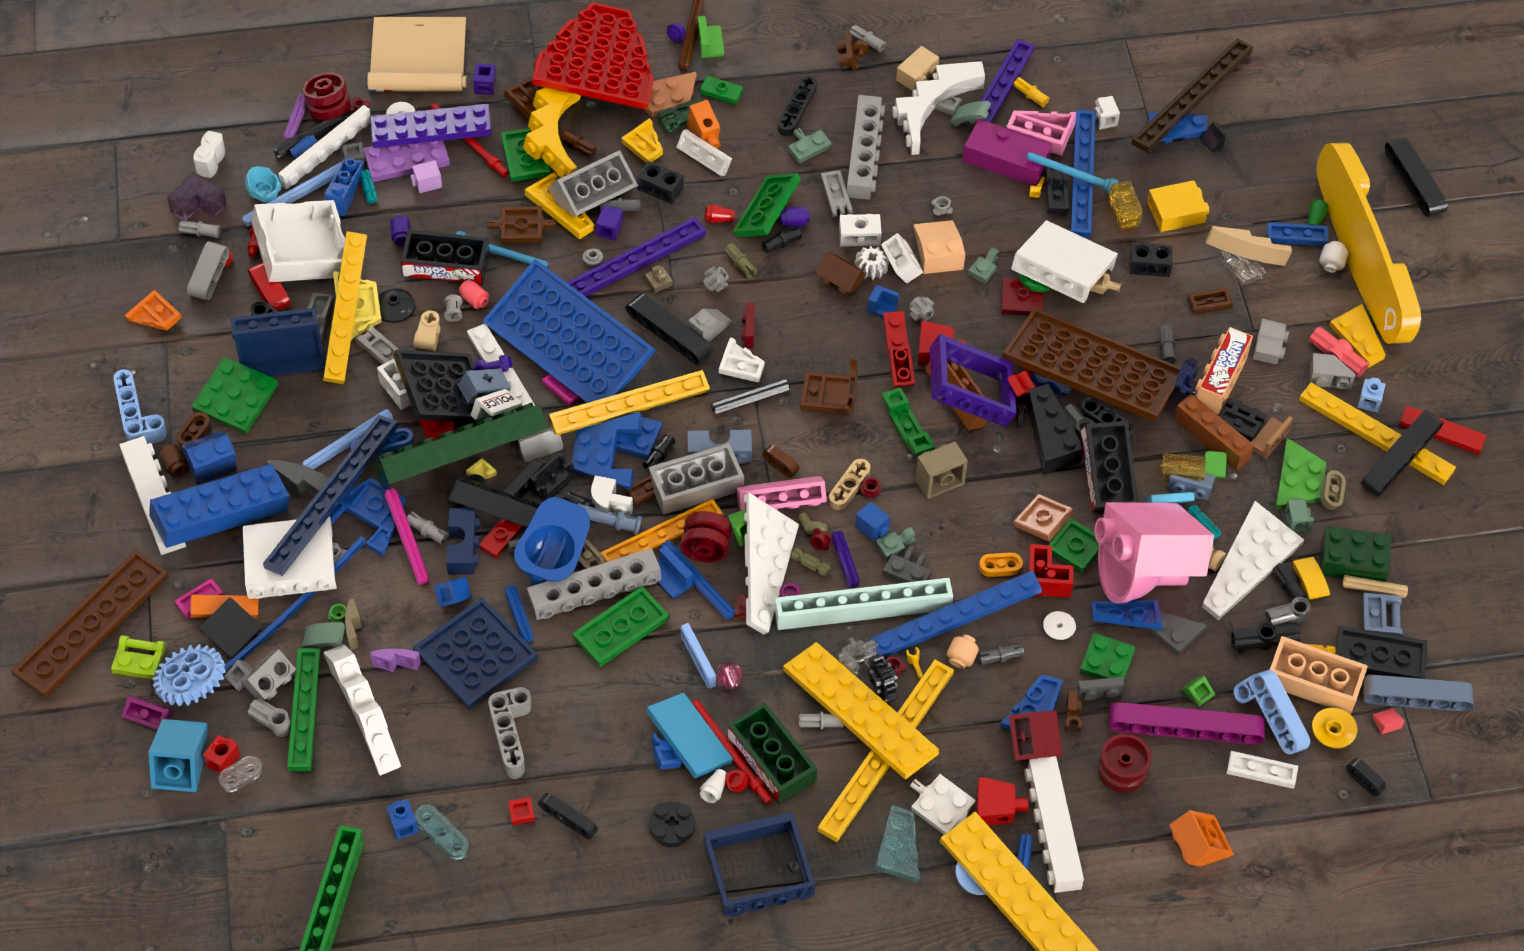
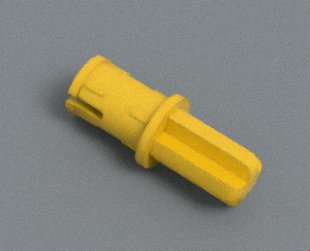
M1020 77L1013 83L1018 90L1026 95L1027 99L1033 100L1040 107L1043 108L1048 103L1050 98L1040 92L1037 86H1031Z

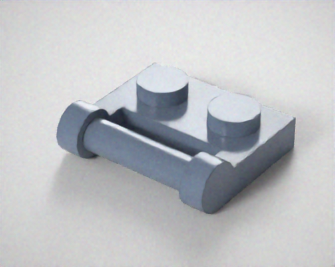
M1363 593V630L1403 636V629L1400 623L1402 598L1397 595ZM1386 605L1391 607L1392 627L1387 626Z

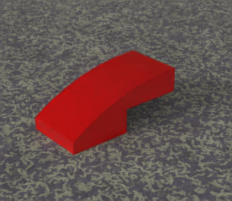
M1029 370L1007 378L1017 397L1026 395L1030 389L1038 387Z

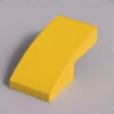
M1314 557L1293 561V569L1300 578L1301 588L1306 592L1309 600L1330 595L1324 575Z

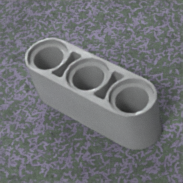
M210 241L205 244L187 287V294L189 296L205 301L211 299L227 262L229 247Z

